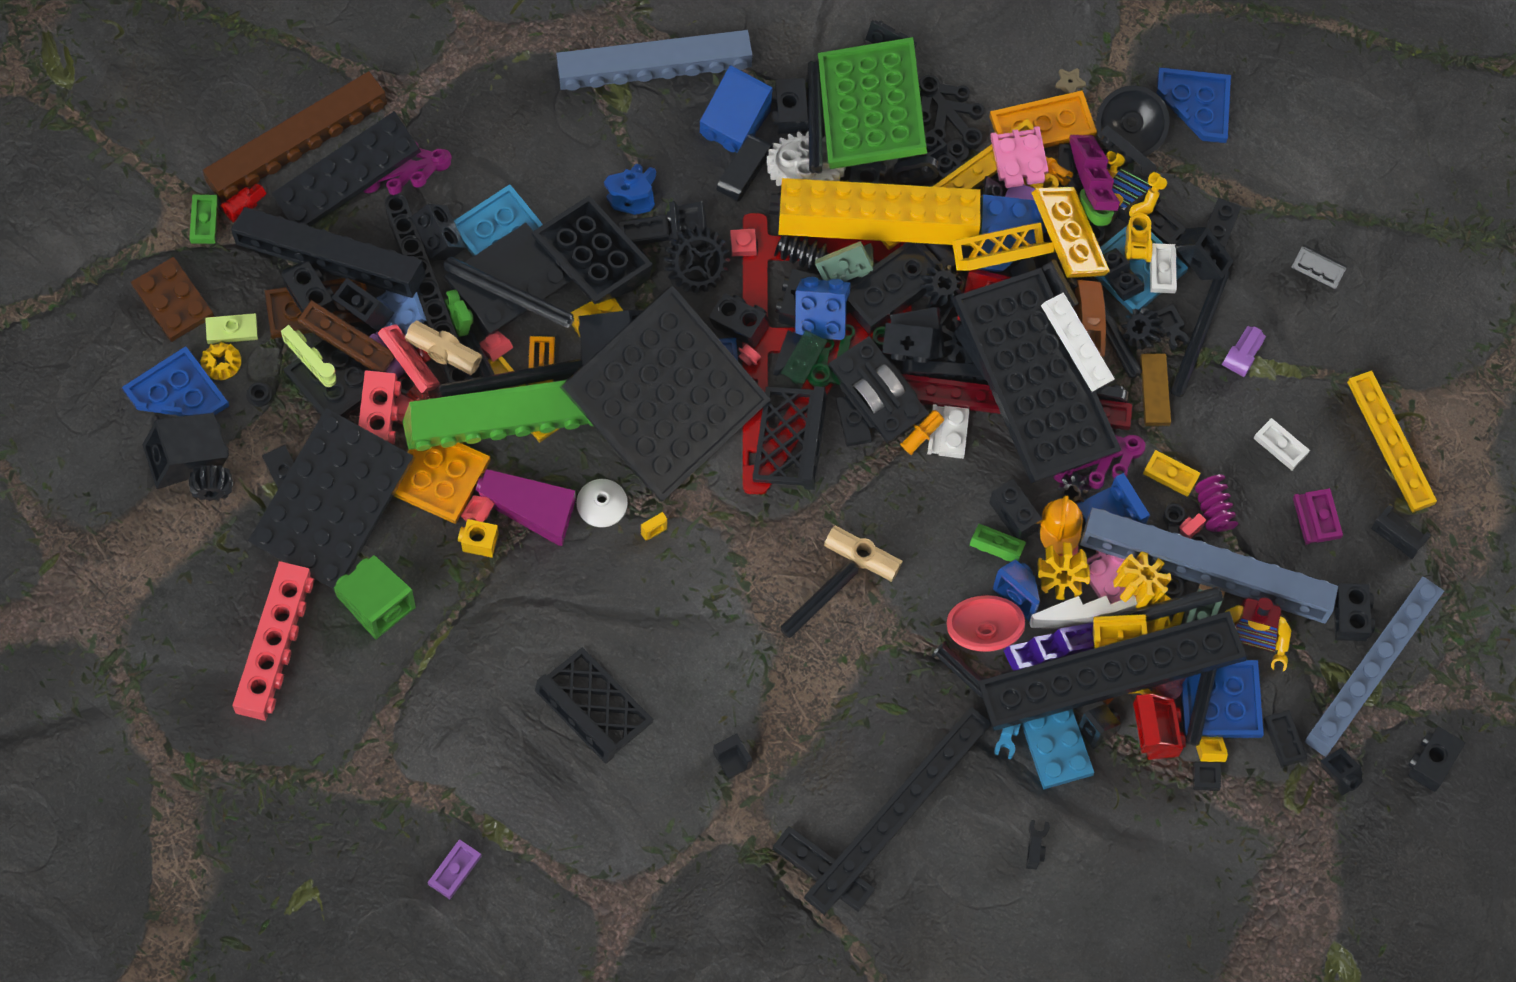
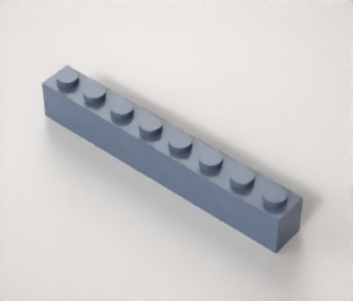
M748 30L556 53L560 89L570 91L582 87L598 88L607 84L622 85L632 81L647 82L657 78L671 79L681 75L695 76L706 72L720 73L723 70H727L730 65L739 70L752 67V50Z
M1425 577L1420 579L1304 741L1306 744L1326 757L1434 607L1444 590Z

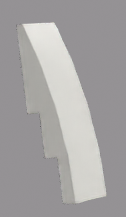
M1132 595L1127 602L1120 600L1110 604L1107 596H1103L1083 605L1079 596L1033 614L1029 624L1031 628L1060 629L1093 623V617L1113 616L1136 609L1137 601L1135 596Z

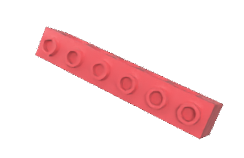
M279 561L232 705L236 714L266 721L268 713H273L276 704L274 694L276 689H280L283 683L284 675L281 674L284 665H288L291 658L290 644L291 641H296L298 636V619L303 617L306 611L307 603L304 602L306 594L312 592L314 578L310 576L309 568ZM289 590L297 591L293 597L284 596ZM285 613L289 615L285 621L276 620L280 614ZM279 637L282 639L277 645L269 644L272 638ZM267 661L274 663L270 669L265 670L261 668L262 664ZM263 685L266 687L263 693H253L257 686Z

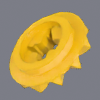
M220 341L219 344H210L209 348L203 351L200 360L201 367L210 378L226 380L233 377L239 371L241 356L231 343L225 344ZM225 354V361L228 363L221 362L216 366L215 358H221Z

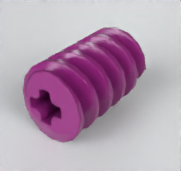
M1224 475L1208 477L1195 486V491L1198 493V501L1201 503L1200 509L1204 512L1203 517L1206 519L1205 527L1210 532L1228 531L1238 525L1237 521H1230V519L1236 516L1235 512H1227V510L1233 507V504L1230 502L1225 503L1231 496L1229 493H1222L1228 489L1227 484H1220V482L1226 479Z

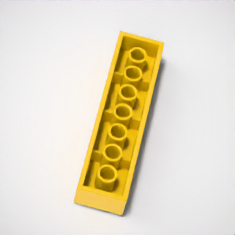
M782 178L779 235L953 245L952 240L979 235L980 189Z

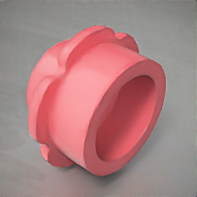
M746 344L742 349H738L741 352L738 357L746 365L758 364L757 361L761 356L752 347Z

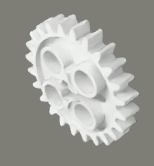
M809 131L806 133V136H802L800 132H797V137L788 134V140L780 138L779 144L773 143V149H769V156H767V172L770 173L771 180H776L777 186L781 185L782 178L840 181V177H844L846 167L829 168L825 136L822 138V172L812 174L809 171Z

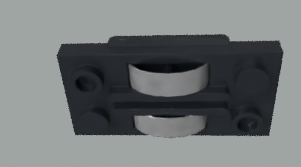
M870 336L829 363L828 367L840 381V389L856 410L859 411L869 427L876 428L887 444H890L912 429L929 415L928 411L918 400L915 391L889 357L881 352Z

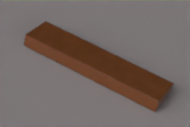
M312 300L297 319L298 324L372 371L386 372L395 359L388 348Z

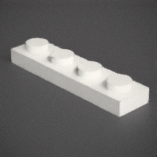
M1062 293L1044 302L1041 307L1090 390L1093 392L1113 381L1112 373L1065 294Z

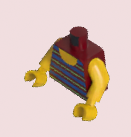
M1263 597L1259 601L1247 598L1241 605L1226 610L1225 612L1230 611L1241 643L1275 652V649L1278 650L1277 654L1273 656L1271 667L1274 670L1275 662L1281 661L1284 664L1283 671H1285L1288 664L1285 652L1289 650L1291 629L1286 619L1281 617V608L1273 605L1269 598Z

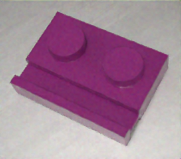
M1330 488L1306 492L1302 495H1294L1293 501L1305 545L1312 542L1319 543L1342 538L1343 533Z

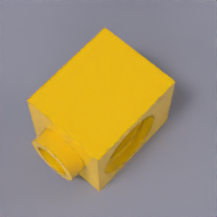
M467 519L466 526L460 528L458 542H461L462 551L493 558L499 535L498 525ZM476 534L484 536L481 541L471 540Z

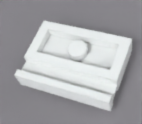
M933 404L932 411H938L943 416L944 421L929 436L927 454L931 455V453L939 454V456L964 459L969 409L952 406L940 407Z

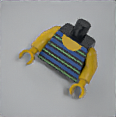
M1109 151L1106 157L1111 167L1107 170L1114 180L1112 190L1120 204L1118 211H1114L1112 221L1108 226L1117 218L1128 224L1131 216L1135 213H1144L1146 215L1152 213L1154 207L1161 202L1158 191L1167 186V180L1156 172H1152L1148 177V181L1123 168L1118 171V167L1124 164L1125 158L1122 154H1115V152Z

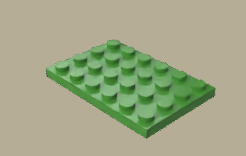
M913 37L818 53L827 155L830 169L927 154Z

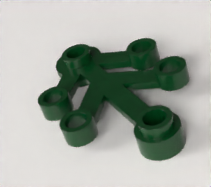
M846 324V330L852 334L849 336L845 335L844 339L840 340L837 357L849 350L850 341L854 338L855 329L849 324ZM883 326L876 328L872 336V340L880 349H883L884 342H879L877 339L880 337L884 338L885 327ZM821 338L819 342L820 354L818 363L811 366L807 373L808 382L812 386L826 387L830 383L840 385V381L827 365L829 353L834 349L833 339ZM829 343L831 346L829 348H825L822 346V344ZM817 374H821L824 376V378L817 379L815 376Z

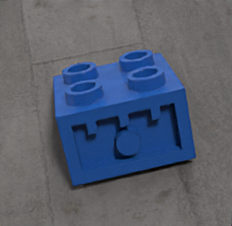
M1124 473L1114 478L1111 487L1077 504L1085 522L1092 507L1104 509L1121 517H1129L1143 524L1147 523L1150 516Z

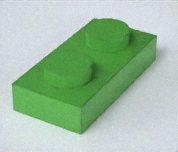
M192 195L191 244H216L219 200L217 195Z
M978 524L970 542V546L1010 562L1015 559L1019 561L1026 544L1023 540L982 524Z

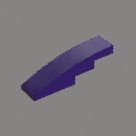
M1093 623L1060 628L1053 634L1033 637L1026 643L1009 645L1003 651L1012 670L1015 671L1094 649Z

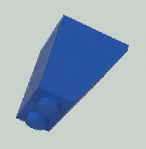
M730 65L700 120V133L707 140L716 141L723 145L729 152L737 153L750 134L755 135L771 112L773 87Z

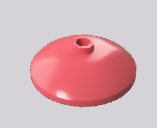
M985 595L968 598L954 606L947 617V630L950 637L957 644L979 652L997 651L1008 647L1021 637L1025 628V617L1022 610L1012 601L998 596Z

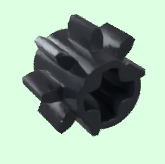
M1075 471L1071 477L1067 474L1063 476V483H1060L1058 490L1062 491L1063 497L1068 496L1069 500L1076 502L1078 499L1084 502L1087 498L1086 493H1089L1091 486L1086 483L1087 476L1083 477Z

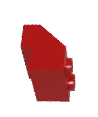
M1156 694L1137 695L1133 706L1141 753H1147L1148 760L1179 757L1183 748L1186 747L1184 732H1180L1179 729L1181 711L1179 707L1175 706V700Z

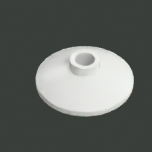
M596 479L584 485L578 493L576 502L581 518L586 523L595 527H609L618 523L625 515L628 505L627 496L623 488L616 482L608 479ZM599 497H605L607 499L604 503H600L597 501Z

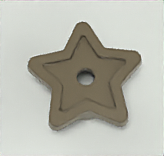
M1078 68L1070 72L1063 69L1058 71L1060 80L1056 83V88L1061 89L1065 93H1073L1078 88L1086 87V82L1079 78Z

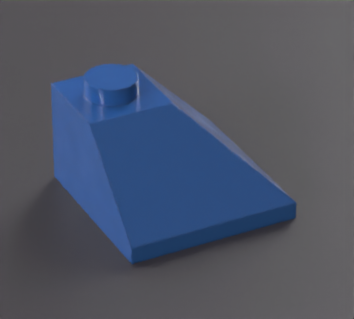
M1016 559L1001 567L997 572L992 589L1002 598L1015 603L1022 610L1024 617L1030 622L1031 616L1037 612L1040 604L1033 571L1029 566L1024 563L1020 564Z

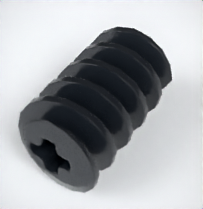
M782 235L774 256L781 252V259L785 260L790 255V263L794 264L799 259L800 267L803 268L808 263V270L813 271L816 268L815 260L828 255L829 252L827 251V243L818 248L817 239L810 245L808 236L800 241V236Z

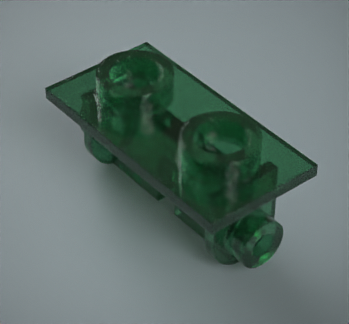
M805 330L781 374L791 378L790 381L797 385L799 383L804 384L827 340Z

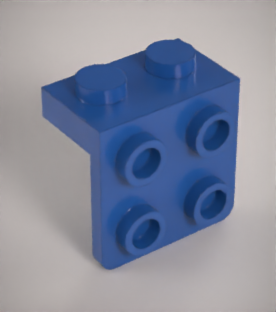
M816 277L801 278L796 289V334L811 338L844 339L846 335V301L850 294L851 282H844L841 279H831L828 281L819 280Z

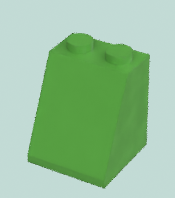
M375 555L370 559H363L356 566L355 571L350 575L346 574L339 578L334 587L337 598L375 640L416 608L412 589Z

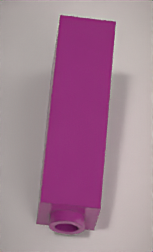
M486 469L484 477H479L476 491L479 492V495L487 497L495 503L493 509L551 542L563 546L576 501L575 490Z

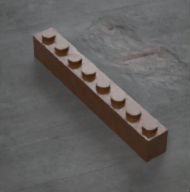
M368 71L204 168L205 181L222 203L232 198L233 195L243 188L252 187L267 175L275 174L287 163L297 161L307 151L317 149L329 138L337 137L349 126L359 124L369 114L382 110L387 104L385 91Z

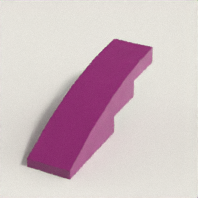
M1070 135L1069 140L1076 168L1094 210L1118 211L1120 202L1112 190L1114 180L1106 169L1108 158L1093 135Z

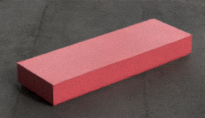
M398 325L384 327L378 332V335L421 393L434 390L440 385V382L412 344L405 341V335Z

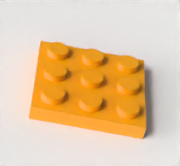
M457 443L452 447L432 446L425 451L408 450V453L413 455L415 459L396 490L394 497L456 524L477 486L479 477H482L490 463V456L461 443Z

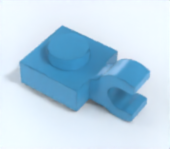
M1021 724L1003 728L1000 740L997 742L994 750L995 755L999 754L1000 748L1006 747L1009 749L1008 759L1013 758L1015 745L1011 741L1012 735H1018Z

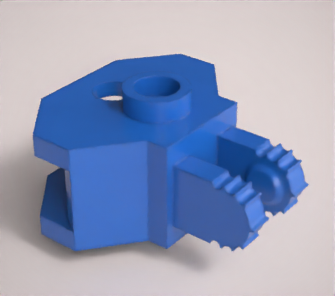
M635 164L631 170L626 169L622 173L609 175L604 181V186L609 191L606 197L614 210L633 215L650 212L655 206L651 186L656 177L655 168L650 167L643 174V167L640 164Z

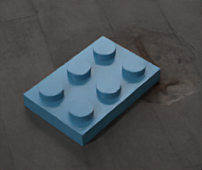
M1073 709L1021 723L1043 790L1094 775V770Z

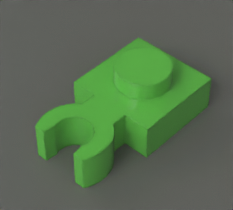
M457 290L447 291L446 294L449 299H444L446 308L451 312L450 319L459 337L468 335L470 326L473 323V314L470 309H467L464 301H460Z

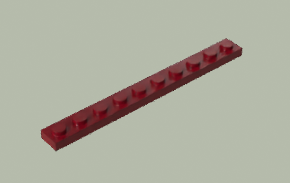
M902 374L917 394L921 404H936L943 407L952 406L1001 414L989 385ZM1100 400L1113 429L1129 430L1131 426L1132 404Z

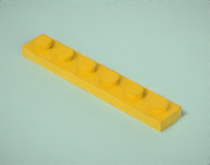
M1369 371L1349 378L1347 383L1411 512L1413 513L1435 505L1437 500L1373 372Z

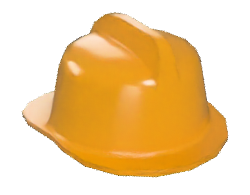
M1068 496L1049 502L1044 507L1042 513L1040 540L1045 548L1053 545L1057 554H1063V542L1071 543L1073 551L1078 546L1081 538L1082 512L1075 502L1069 500Z

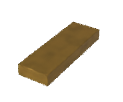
M1141 354L1140 365L1142 370L1145 426H1170L1171 414L1166 354Z

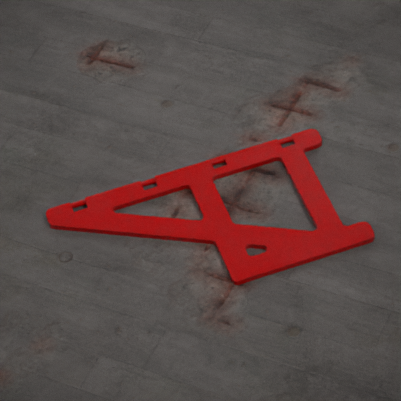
M749 213L743 217V229H755L757 255L743 256V299L746 301V304L752 307L757 305L767 312L768 317V262L790 261V255L785 260L781 259V252L774 256L781 236H771L768 234L767 217L764 214ZM800 236V241H802L806 236ZM809 237L810 245L816 239L818 240V248L827 243L829 254L860 241L863 246L871 243L873 247V262L875 263L880 262L906 243L900 242L888 250L881 241ZM912 305L900 313L912 311ZM849 312L846 316V324L853 326L855 329L854 338L850 341V349L868 336L872 339L873 333L869 335ZM749 322L747 326H753L756 322ZM769 326L756 348H753L761 356L757 361L758 364L754 365L752 363L748 366L743 362V368L754 381H758L759 387L764 392L766 387H768V355L770 353H780L787 331L795 332V328H772ZM846 330V336L852 334L850 331ZM883 337L877 339L879 342H884ZM811 338L807 353L820 354L819 342L821 338ZM833 339L834 349L829 353L827 365L837 358L840 340ZM829 343L822 344V346L825 348H829L831 346ZM817 374L815 376L817 379L824 378V376L821 374ZM807 379L801 389L814 390V386ZM830 383L828 386L825 387L827 395L834 384ZM799 397L793 403L801 410L809 404V397ZM790 406L783 418L787 421L797 412ZM763 408L743 425V490L747 494H765L772 485V483L753 482L754 465H749V452L756 453ZM800 417L790 426L798 433L805 428L806 423ZM767 421V427H768L771 431H774L776 428H774V429L770 428V427L768 426V421ZM785 428L776 437L784 444L793 437V434ZM772 438L764 444L763 449L769 455L780 446ZM795 441L786 449L792 453L799 441ZM782 451L773 458V461L781 467L789 457ZM768 462L761 467L760 475L769 476L776 469Z

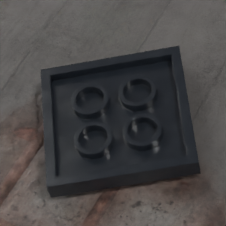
M323 340L314 347L323 357V363H330L334 366L337 382L334 386H324L299 358L285 367L283 371L320 416H322L327 408L345 417L361 405L365 371L372 370Z

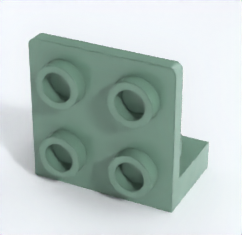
M860 241L816 259L815 265L823 280L841 279L847 282L855 277H864L873 270V247L871 243L863 246Z

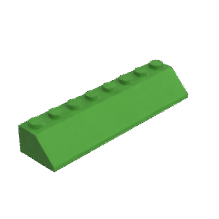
M567 380L409 402L402 421L408 449H416L417 451H425L432 446L439 445L442 447H452L460 442L474 444L488 438L501 440L509 435L523 437L536 431L550 433L557 428L564 427L567 430H572L580 425L589 424L593 426V424L560 388Z

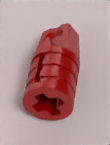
M255 184L249 189L245 187L233 195L232 198L223 202L221 208L228 219L235 222L244 207L254 209L258 205L257 202L267 193L263 186Z

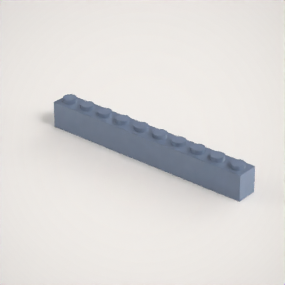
M1092 507L1086 520L1080 542L1081 546L1124 560L1130 554H1133V557L1136 559L1140 552L1143 551L1149 554L1148 563L1150 566L1158 558L1165 563L1160 569L1162 572L1212 588L1219 587L1221 591L1246 599L1250 598L1259 601L1263 597L1269 598L1273 605L1279 606L1281 610L1326 624L1334 610L1338 586L1328 581L1318 580L1300 572H1293L1275 564H1268L1250 556H1243L1225 548L1209 545L1203 541H1196L1179 533H1171L1154 525H1146L1129 517H1121L1104 509Z

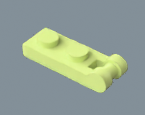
M289 325L281 330L283 341L326 387L334 386L337 382L334 366L330 363L322 362L323 357L315 347L310 348L306 344L307 340L299 330L294 331Z

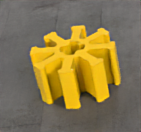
M1063 542V556H1059L1055 552L1053 545H1050L1045 549L1046 560L1038 559V577L1041 578V589L1048 593V590L1055 586L1056 599L1058 600L1065 599L1064 590L1067 586L1074 592L1075 597L1081 595V582L1090 583L1089 564H1087L1086 553L1083 549H1080L1073 556L1072 544Z
M1143 551L1140 552L1136 559L1133 557V554H1130L1117 569L1118 575L1113 580L1115 588L1117 586L1126 588L1120 595L1124 602H1127L1132 595H1136L1137 605L1135 607L1137 609L1145 607L1149 602L1151 605L1158 603L1168 591L1166 586L1171 581L1170 573H1158L1165 563L1158 558L1150 566L1148 563L1149 554Z

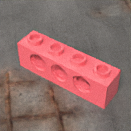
M365 371L358 426L394 445L396 432L392 431L393 421L398 420L399 407L395 406L396 396L400 397L402 383L398 381L396 373ZM386 395L388 399L385 404L377 405L375 404L376 397ZM377 419L385 421L383 428L380 430L372 429V423Z

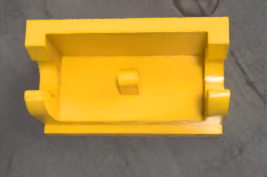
M1146 614L1093 617L1094 649L1148 634Z

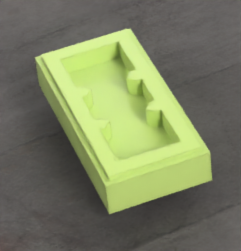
M256 313L206 318L207 343L258 340Z

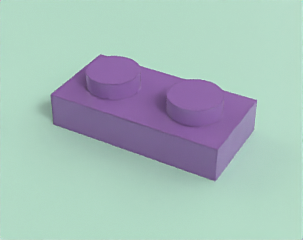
M459 839L430 878L428 885L448 899H451L480 860L481 854Z

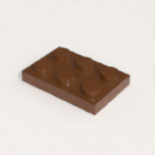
M174 257L131 281L132 287L170 342L175 341L205 323L206 318L214 317L212 310Z

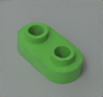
M1082 189L1079 194V200L1088 219L1096 226L1110 224L1114 211L1094 210L1085 190Z

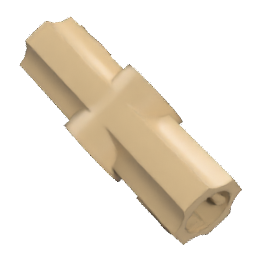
M417 320L410 325L405 336V341L426 351L434 361L443 365L449 363L469 375L475 373L482 359L480 353L462 345L454 335L446 331L438 332Z
M837 526L831 529L824 543L825 547L848 558L858 568H866L891 582L895 579L903 562L875 547L871 540L866 538L860 539ZM860 550H865L870 555L867 557H861L858 555L857 552Z

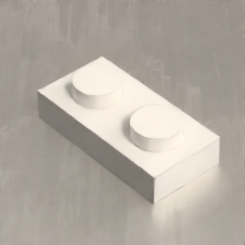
M1152 243L1150 292H1176V244Z
M1272 418L1254 436V439L1292 471L1310 451Z

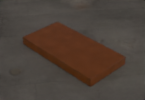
M346 278L323 281L322 284L325 288L330 287L335 294ZM351 280L366 291V284ZM286 287L265 290L272 339L281 338V330L288 325L294 331L299 330L302 334L313 333L297 323V319L302 313ZM321 299L313 300L317 304L322 302ZM333 301L335 311L332 313L351 326L366 324L336 301Z

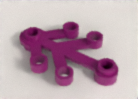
M420 148L421 153L416 155V157L422 158L421 160L415 161L410 159L363 192H375L379 189L380 182L387 179L390 180L386 183V186L392 195L399 194L409 180H411L414 187H422L434 171L446 170L451 165L452 156L446 149L428 151Z
M1115 435L1121 448L1119 453L1055 475L1053 478L1057 482L1063 483L1062 478L1065 474L1071 477L1075 471L1099 464L1096 471L1089 475V485L1094 489H1099L1104 485V477L1113 458L1122 456L1120 463L1113 466L1112 477L1115 478L1120 475L1116 471H1123L1127 477L1132 459H1137L1144 453L1145 442L1136 435H1128L1124 438ZM1097 478V479H1100L1101 481L1095 482V481H1093V479Z

